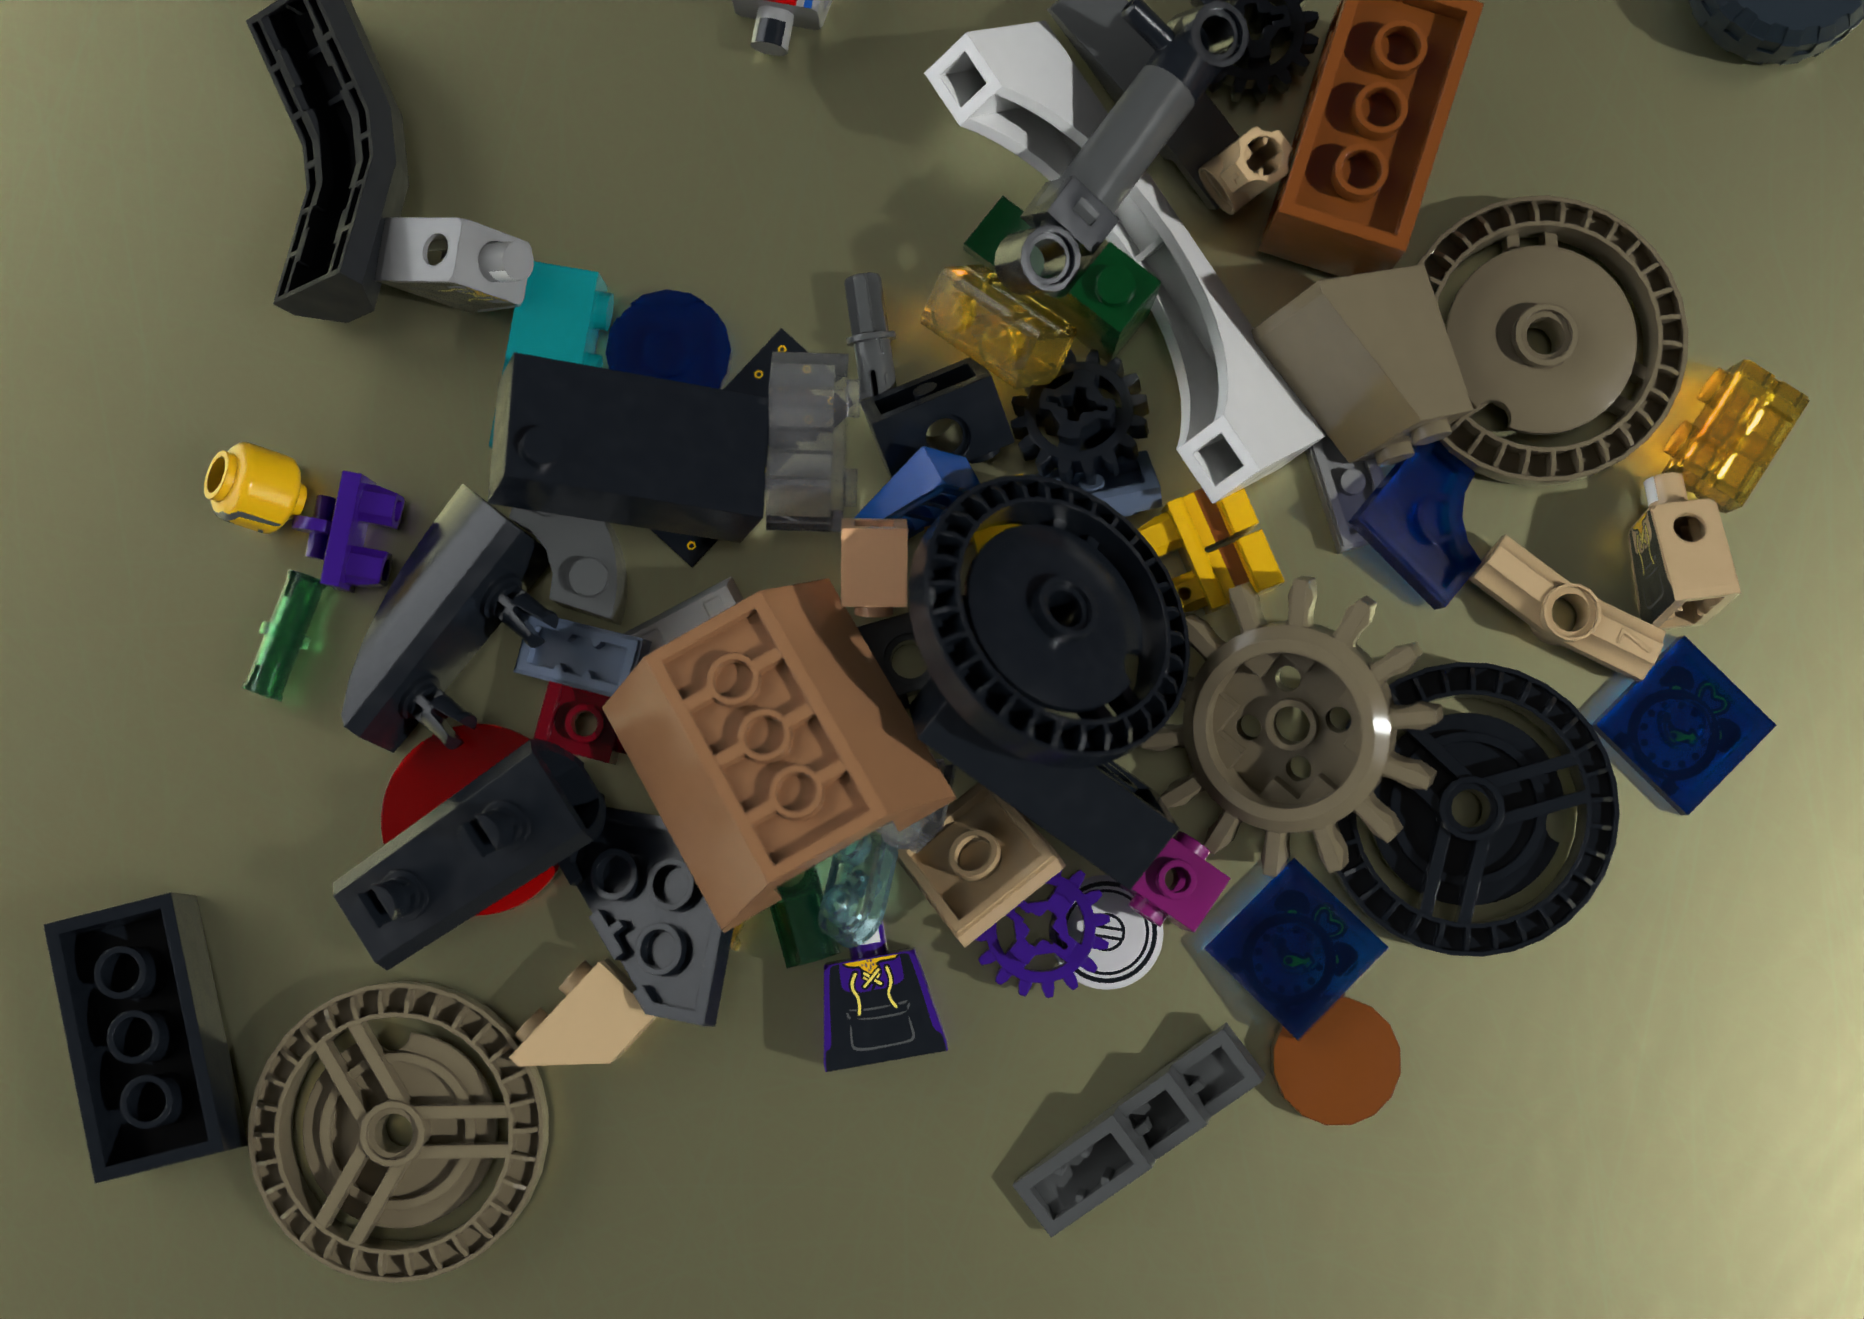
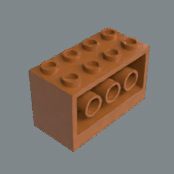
M1340 0L1331 19L1291 144L1293 149L1288 156L1287 163L1289 173L1280 179L1258 251L1340 277L1394 268L1407 250L1484 3L1475 0Z

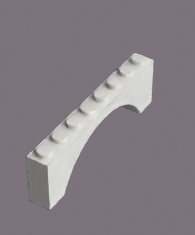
M1045 20L966 32L924 72L960 127L976 132L1000 144L1038 170L1049 181L1059 179L1108 114ZM1146 170L1114 212V215L1120 220L1105 240L1108 243L1109 241L1162 282L1151 311L1165 339L1178 381L1182 419L1176 450L1212 504L1279 470L1326 435L1314 417L1257 346L1251 332L1254 328Z

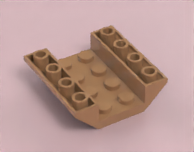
M829 578L756 592L644 656L602 707L724 933L781 901L782 897L776 887L892 821L900 832L957 799L927 746L917 739L913 722L846 607H841V599Z

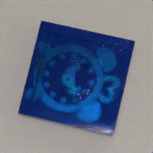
M1685 635L1677 637L1659 655L1655 665L1649 670L1643 681H1634L1591 724L1594 730L1681 816L1689 815L1777 726Z
M1295 858L1204 948L1298 1042L1389 951V947Z

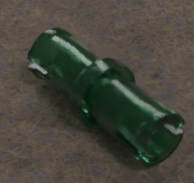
M288 569L286 573L287 578L270 621H262L258 633L264 636L247 679L241 687L279 702L283 700L284 696L282 695L300 649L307 650L311 638L306 636L322 593L327 587L320 584V579L292 569Z

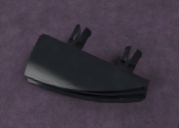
M465 484L459 487L400 570L372 620L350 674L341 712L344 727L358 737L392 753L397 750L419 722L440 739L442 744L448 749H455L464 744L463 740L447 722V718L451 717L473 730L477 726V718L449 697L445 690L502 622L520 636L531 648L541 646L545 643V640L528 622L529 616L542 621L554 629L557 628L559 617L556 613L548 610L527 593L550 564L546 549Z
M530 739L334 881L333 896L374 962L388 971L598 838L605 826V796L595 786L584 768L583 761L554 743L540 739Z

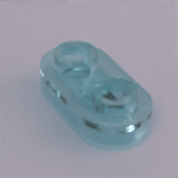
M881 827L833 854L820 905L818 921L823 933L846 948H854L868 941L880 927L885 915L898 857V844Z

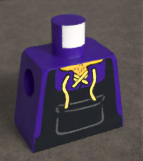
M882 914L844 921L850 958L827 962L824 965L825 1072L948 1051L946 1033L915 947L888 951Z

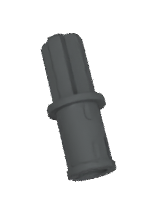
M870 272L852 275L846 278L844 283L852 336L846 338L847 346H854L860 387V401L897 387L890 342L896 339L895 331H889L881 277L878 273Z

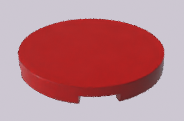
M477 724L475 730L465 725L452 727L464 742V744L455 749L446 748L435 735L422 741L401 761L385 791L381 812V831L384 845L529 741L530 738L512 729L496 725ZM558 863L475 916L508 911L535 898L560 870Z

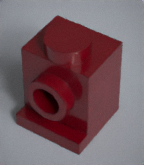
M549 681L533 739L545 740L564 748L572 754L616 765L619 753L627 755L602 709L610 697ZM584 712L593 713L597 720V727L589 736H581L575 727L576 719Z

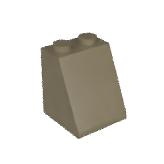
M1424 264L1319 280L1251 330L1257 346L1349 463L1375 458L1378 467H1384L1402 462L1415 455L1413 445H1425L1452 434L1450 424L1473 411Z

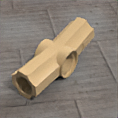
M1506 534L1500 537L1496 544L1486 553L1469 579L1529 624L1531 631L1540 641L1548 645H1562L1636 682L1644 680L1649 670L1655 665L1664 646L1663 640L1666 631L1598 599L1591 589L1581 584L1570 583ZM1557 599L1568 601L1575 609L1577 614L1576 624L1571 631L1559 628L1554 622L1552 607Z

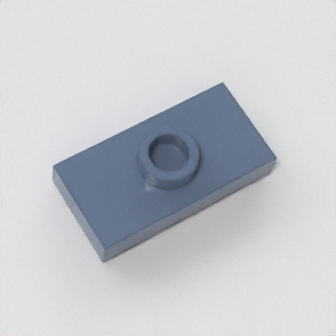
M529 616L528 622L545 640V643L539 647L531 648L522 639L514 672L611 697L642 658L649 654L652 641L559 618L557 628L554 629L542 621Z

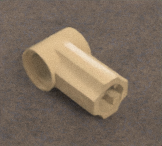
M1256 126L1202 165L1198 170L1199 177L1215 203L1228 214H1234L1289 173L1288 156L1293 148L1280 130L1270 132Z

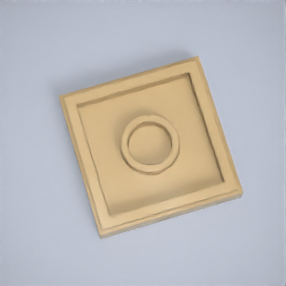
M979 782L891 852L964 947H967L1067 866L1028 817Z

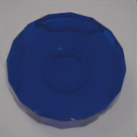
M666 289L644 294L630 303L631 306L620 317L618 316L611 326L605 353L608 367L611 370L722 389L729 378L733 351L727 327L712 307L691 293Z

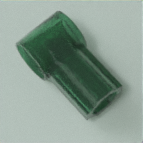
M816 864L805 871L804 877L799 883L788 886L781 884L776 887L782 900L770 906L786 968L808 964L841 953Z

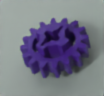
M1061 870L1045 883L1056 886L1045 899L1023 901L1016 906L1028 914L1032 912L1039 917L1046 910L1051 911L1054 917L1050 925L1056 931L1055 935L1064 941V946L1061 947L1054 941H1047L1042 937L1036 939L1033 944L1028 942L1025 938L1030 929L1023 922L1024 918L1015 912V908L1006 914L1013 922L1015 939L1005 953L998 941L997 922L975 939V941H987L989 946L978 957L980 964L986 965L994 961L1000 964L1001 967L995 977V982L999 985L1008 981L1013 975L1019 978V995L1026 996L1031 989L1032 983H1040L1046 998H1050L1054 994V981L1063 979L1065 984L1074 990L1078 988L1074 971L1082 967L1086 971L1096 972L1098 967L1088 955L1092 948L1098 950L1108 949L1109 942L1096 936L1095 931L1096 927L1110 922V915L1093 912L1091 906L1103 895L1099 889L1090 890L1086 893L1080 890L1079 887L1085 877V873L1081 870L1071 874L1068 879L1061 876ZM1074 902H1076L1083 921L1080 943L1068 935L1066 914ZM1055 953L1066 961L1057 967L1047 970L1024 968L1035 955Z

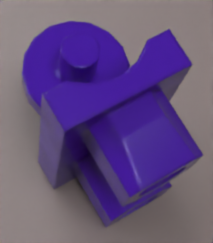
M343 470L337 501L336 498L317 495L313 517L294 515L291 528L309 533L305 557L324 560L320 584L333 587L334 590L355 593L356 586L387 587L392 567V554L386 551L364 548L368 524L391 529L398 528L405 503L404 497L376 485L377 483L363 474Z

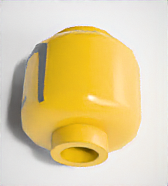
M241 442L232 446L228 452L224 450L218 452L213 458L205 477L204 494L206 498L211 500L213 511L220 519L263 534H270L279 530L288 519L293 520L294 515L301 514L307 499V487L301 483V471L293 458L249 442Z

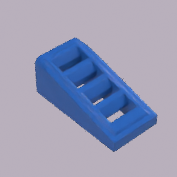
M921 446L854 518L907 519L908 539L925 530L924 527L931 525L954 500L977 484H980L966 457Z

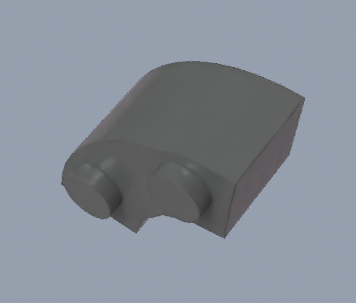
M512 507L509 519L524 530L535 535L546 549L552 570L549 599L561 607L621 626L627 600V572L621 545L609 522Z

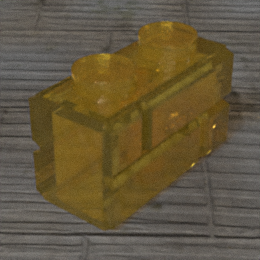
M983 264L966 265L965 268L962 266L945 267L939 274L920 317L921 324L1015 389L1031 387L1032 384L1035 386L1051 384L1057 377L1077 335V328L1029 295L1014 294L1006 289L998 279L997 274Z
M1745 359L1728 368L1727 371L1719 367L1712 373L1697 396V400L1705 404L1693 424L1684 420L1671 435L1663 450L1671 458L1663 469L1662 474L1671 472L1682 473L1687 492L1694 493L1698 499H1713L1717 503L1719 512L1725 514L1744 505L1810 401L1808 396L1784 381H1778L1775 375L1753 361Z

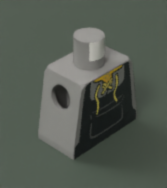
M459 217L385 218L375 281L468 313L520 307L524 301L527 279L532 273L534 258L529 242L469 219ZM442 251L441 259L443 260L437 265H431L427 258V252Z

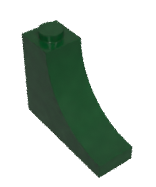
M1002 196L964 242L963 250L997 276L994 263L995 253L1000 242L1010 233L1031 228L1020 217L1024 211ZM1109 241L1105 247H1099L1093 255L1081 257L1080 269L1075 280L1066 288L1055 292L1022 296L1090 350H1098L1099 357L1109 363L1119 354L1148 318L1162 282ZM1034 246L1031 251L1030 262L1033 270L1040 276L1044 269V258L1038 247Z

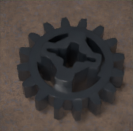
M1191 0L1190 3L1196 8L1214 1L1227 2L1228 0ZM1229 0L1231 5L1239 9L1247 25H1249L1251 33L1261 35L1259 40H1251L1250 34L1248 35L1247 48L1243 56L1234 63L1236 66L1228 65L1223 67L1209 86L1208 91L1214 93L1223 84L1231 86V100L1238 102L1244 89H1252L1258 103L1265 101L1270 84H1273L1279 92L1284 94L1289 90L1292 83L1290 73L1302 77L1310 64L1305 55L1313 54L1318 45L1319 37L1308 33V31L1315 28L1318 22V12L1302 11L1307 0ZM1201 27V42L1205 49L1208 51L1209 38L1205 30ZM1290 40V46L1285 55L1271 65L1269 60L1272 55L1271 49L1282 47L1284 41Z
M1071 349L1065 350L1064 364L1056 367L1047 358L1041 360L1044 375L1038 379L1025 374L1022 382L1028 396H1013L1011 401L1014 413L1018 416L1010 421L1014 438L1021 440L1018 446L1023 459L1028 461L1036 458L1035 464L1038 474L1042 477H1046L1055 468L1059 469L1061 481L1068 484L1073 480L1075 473H1084L1088 485H1095L1097 479L1096 470L1105 468L1114 477L1118 476L1120 471L1117 459L1122 455L1128 459L1136 460L1139 453L1137 443L1133 438H1148L1149 434L1147 419L1143 418L1150 414L1146 395L1139 394L1141 392V385L1138 375L1133 373L1123 377L1122 360L1118 357L1109 361L1106 366L1101 365L1099 353L1096 349H1091L1085 362H1077ZM1102 388L1110 392L1118 400L1121 407H1116L1115 399L1104 398L1101 394ZM1039 427H1045L1047 435L1058 437V447L1050 443L1042 435Z

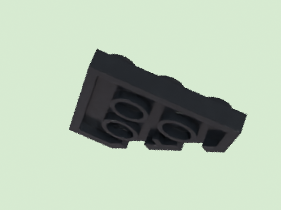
M606 807L605 826L599 837L560 861L558 865L569 884L577 886L593 913L589 916L591 922L612 958L620 960L636 987L633 994L645 1014L700 1026L715 1027L734 928L725 933L721 930L661 816Z

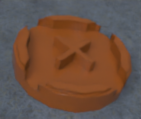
M1319 996L1314 1001L1296 1006L1292 1010L1291 1018L1283 1022L1279 1031L1276 1032L1271 1045V1073L1281 1096L1302 1116L1324 1125H1352L1375 1115L1392 1097L1401 1074L1400 1046L1390 1024L1373 1007L1346 996Z

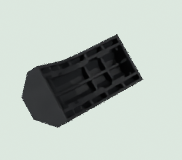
M277 0L246 20V23L302 144L307 190L273 304L296 316L349 323L375 310L382 283L375 281L385 218L401 216L408 191L409 177L403 118L351 0Z

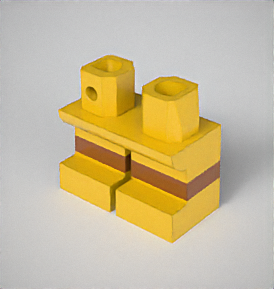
M1201 488L1184 497L1167 502L1161 510L1162 514L1155 516L1137 529L1151 544L1159 558L1178 550L1187 572L1172 578V581L1180 596L1184 614L1203 608L1205 615L1231 606L1229 589L1247 582L1252 584L1258 595L1274 590L1285 582L1262 529L1243 536L1235 542L1214 551H1205L1248 533L1259 524L1244 488L1212 504Z

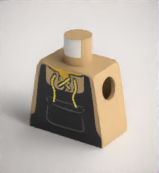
M1671 472L1655 475L1644 481L1649 508L1631 527L1628 536L1640 619L1662 630L1705 625L1741 593L1717 503L1710 498L1688 501L1682 473Z

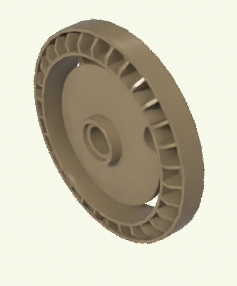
M1550 195L1516 197L1489 204L1463 217L1440 235L1416 264L1425 265L1438 304L1439 296L1450 274L1458 265L1472 254L1501 242L1502 254L1488 260L1465 281L1449 309L1445 327L1473 411L1451 423L1452 434L1434 443L1446 455L1471 471L1500 482L1525 486L1562 485L1591 477L1629 456L1652 436L1667 417L1680 391L1688 357V326L1682 297L1672 273L1655 248L1632 226L1604 209L1580 200ZM1538 238L1539 246L1520 247V239ZM1558 241L1582 249L1601 261L1620 280L1630 295L1640 318L1644 341L1643 365L1635 361L1637 350L1636 325L1632 309L1622 289L1602 267L1581 254L1558 247ZM1528 328L1540 329L1549 336L1552 343L1550 354L1537 353L1529 346L1527 341ZM1628 380L1637 384L1630 400L1620 396ZM1493 403L1506 411L1508 430L1531 435L1559 434L1576 429L1592 421L1605 410L1618 416V418L1605 431L1590 440L1562 447L1541 448L1517 444L1496 436L1477 424L1471 416Z
M412 981L372 984L341 994L312 1010L285 1034L268 1058L255 1087L248 1119V1151L254 1180L267 1210L285 1235L308 1256L337 1272L363 1280L391 1283L429 1279L457 1269L486 1251L515 1223L531 1200L543 1172L549 1142V1110L540 1074L536 1066L518 1067L509 1058L521 1045L514 1037V1030L489 1007L463 992L434 983ZM389 1017L419 1019L441 1026L459 1036L479 1053L493 1072L503 1094L504 1102L494 1101L492 1092L480 1070L464 1053L453 1045L427 1034L411 1032L407 1043L401 1049L389 1050L380 1045L367 1021ZM350 1030L356 1044L340 1054L333 1041ZM318 1057H320L326 1069L316 1081L306 1105L303 1119V1145L313 1177L327 1196L323 1206L306 1184L297 1162L293 1143V1115L297 1096L307 1072ZM391 1114H400L411 1123L413 1138L409 1146H400L389 1138L386 1126ZM498 1118H508V1141H497ZM493 1158H505L504 1167L496 1186L486 1202L472 1218L454 1230L430 1239L406 1242L382 1240L370 1236L375 1226L412 1228L434 1222L450 1214L470 1198L480 1186L491 1166ZM340 1209L359 1220L355 1229L335 1218Z

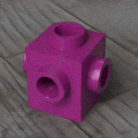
M1178 830L1131 890H1128L1123 885H1120V887L1134 896L1128 906L1151 923L1161 927L1165 919H1167L1180 929L1195 933L1231 878L1205 861L1210 854L1209 849L1191 836ZM1171 869L1173 873V883L1169 888H1167L1165 884V876L1166 873Z

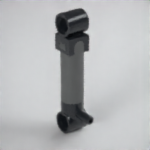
M1130 0L1123 7L1121 17L1155 52L1059 179L1046 182L1020 217L1031 228L1010 233L1000 242L995 253L994 266L998 279L1006 289L1014 294L1028 296L1064 289L1075 280L1080 269L1081 257L1093 255L1120 220L1114 215V212L1223 67L1234 64L1243 56L1248 45L1249 31L1246 20L1239 9L1228 2L1214 1L1176 14L1166 24L1143 0ZM1201 27L1205 30L1209 38L1208 51L1205 49L1201 42ZM1034 246L1038 247L1044 258V269L1040 276L1033 270L1030 262L1031 251Z

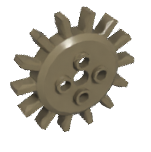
M1301 576L1294 579L1288 594L1289 612L1287 621L1269 624L1264 618L1259 595L1252 584L1247 582L1229 589L1231 608L1240 626V635L1225 642L1204 619L1195 614L1185 617L1188 625L1189 645L1203 657L1205 662L1195 678L1189 675L1187 677V683L1181 700L1186 702L1183 724H1165L1162 729L1143 743L1141 748L1155 751H1164L1178 747L1186 748L1193 773L1173 781L1160 798L1168 809L1185 805L1199 792L1206 791L1223 808L1218 819L1208 828L1204 841V846L1210 850L1212 855L1235 839L1239 826L1243 821L1265 830V841L1261 853L1263 875L1276 877L1285 869L1290 857V833L1311 831L1314 835L1319 858L1329 874L1340 871L1349 863L1348 846L1338 827L1340 819L1351 812L1355 813L1367 825L1372 834L1386 843H1389L1404 828L1395 812L1384 805L1373 792L1383 777L1396 780L1408 788L1427 790L1433 784L1437 773L1435 769L1422 760L1399 755L1394 749L1397 729L1423 730L1437 724L1443 718L1442 704L1426 701L1410 705L1394 704L1387 680L1392 676L1410 670L1421 657L1423 651L1417 642L1396 646L1381 660L1373 661L1357 645L1361 633L1372 623L1377 607V602L1368 596L1359 599L1346 609L1341 624L1335 631L1322 625L1314 624V608L1318 598L1315 577ZM1284 666H1292L1298 670L1301 681L1297 688H1288L1281 682L1280 672ZM1283 707H1296L1307 715L1310 730L1304 740L1290 741L1279 733L1276 718ZM1341 707L1349 712L1351 715V725L1348 729H1338L1332 724L1330 713L1333 708ZM1244 715H1252L1259 720L1261 724L1259 736L1251 737L1244 733L1241 727ZM1301 756L1309 761L1311 765L1309 777L1301 778L1293 773L1291 769L1293 757Z

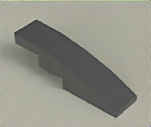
M1057 0L1047 9L1116 104L1155 52L1121 17V11L1128 1ZM1204 93L1160 151V155L1164 160H1173L1208 209L1218 210L1220 207L1203 186L1198 170L1202 165L1237 140L1239 135L1209 96Z
M1226 1022L1079 1130L1018 1178L1012 1186L1049 1236L1053 1237L1152 1169L1157 1159L1208 1125L1213 1115L1263 1082L1266 1074Z

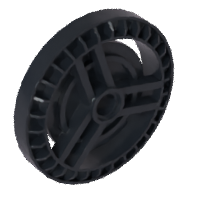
M1014 475L1001 476L977 484L954 500L925 531L914 554L909 577V613L914 636L928 672L946 700L968 724L997 746L1022 759L1049 767L1071 769L1105 765L1123 757L1145 743L1165 726L1178 707L1187 683L1190 661L1188 625L1180 596L1168 570L1151 544L1129 520L1108 503L1077 486L1054 478ZM996 525H1019L998 533L976 553L966 574L964 593L961 594L962 564L965 551L973 534ZM1127 654L1138 656V669L1133 691L1129 687L1131 681L1125 671L1124 662ZM1108 704L1117 716H1113L1105 705ZM1046 709L1063 713H1076L1080 719L1070 718Z
M1455 662L1427 667L1389 684L1388 686L1395 705H1410L1420 701L1433 702L1450 698H1475L1506 706L1524 715L1541 728L1557 746L1561 756L1549 758L1539 744L1518 727L1502 719L1478 713L1444 715L1437 724L1423 730L1401 729L1405 734L1396 741L1394 751L1407 758L1422 760L1435 769L1437 773L1433 784L1427 790L1408 788L1396 780L1383 777L1373 792L1384 805L1395 812L1404 828L1389 843H1386L1374 834L1373 837L1378 850L1390 869L1404 883L1420 893L1417 909L1392 892L1375 872L1364 852L1357 829L1356 814L1353 812L1338 821L1339 830L1348 846L1349 863L1342 870L1334 872L1343 890L1367 917L1388 933L1416 947L1452 956L1484 957L1513 952L1543 940L1567 924L1591 899L1604 878L1617 840L1620 816L1617 782L1608 753L1593 726L1572 702L1548 684L1519 670L1490 663ZM1351 717L1347 721L1343 729H1348L1350 727ZM1569 768L1576 792L1564 795L1557 770ZM1462 791L1472 792L1482 803L1483 812L1481 819L1470 828L1459 824L1452 814L1451 806L1453 800ZM1577 806L1578 814L1575 837L1567 860L1556 878L1538 897L1520 909L1498 918L1472 922L1475 905H1484L1506 899L1529 886L1540 876L1559 846V842L1552 839L1546 830L1547 815ZM1436 900L1458 905L1454 921L1432 916Z

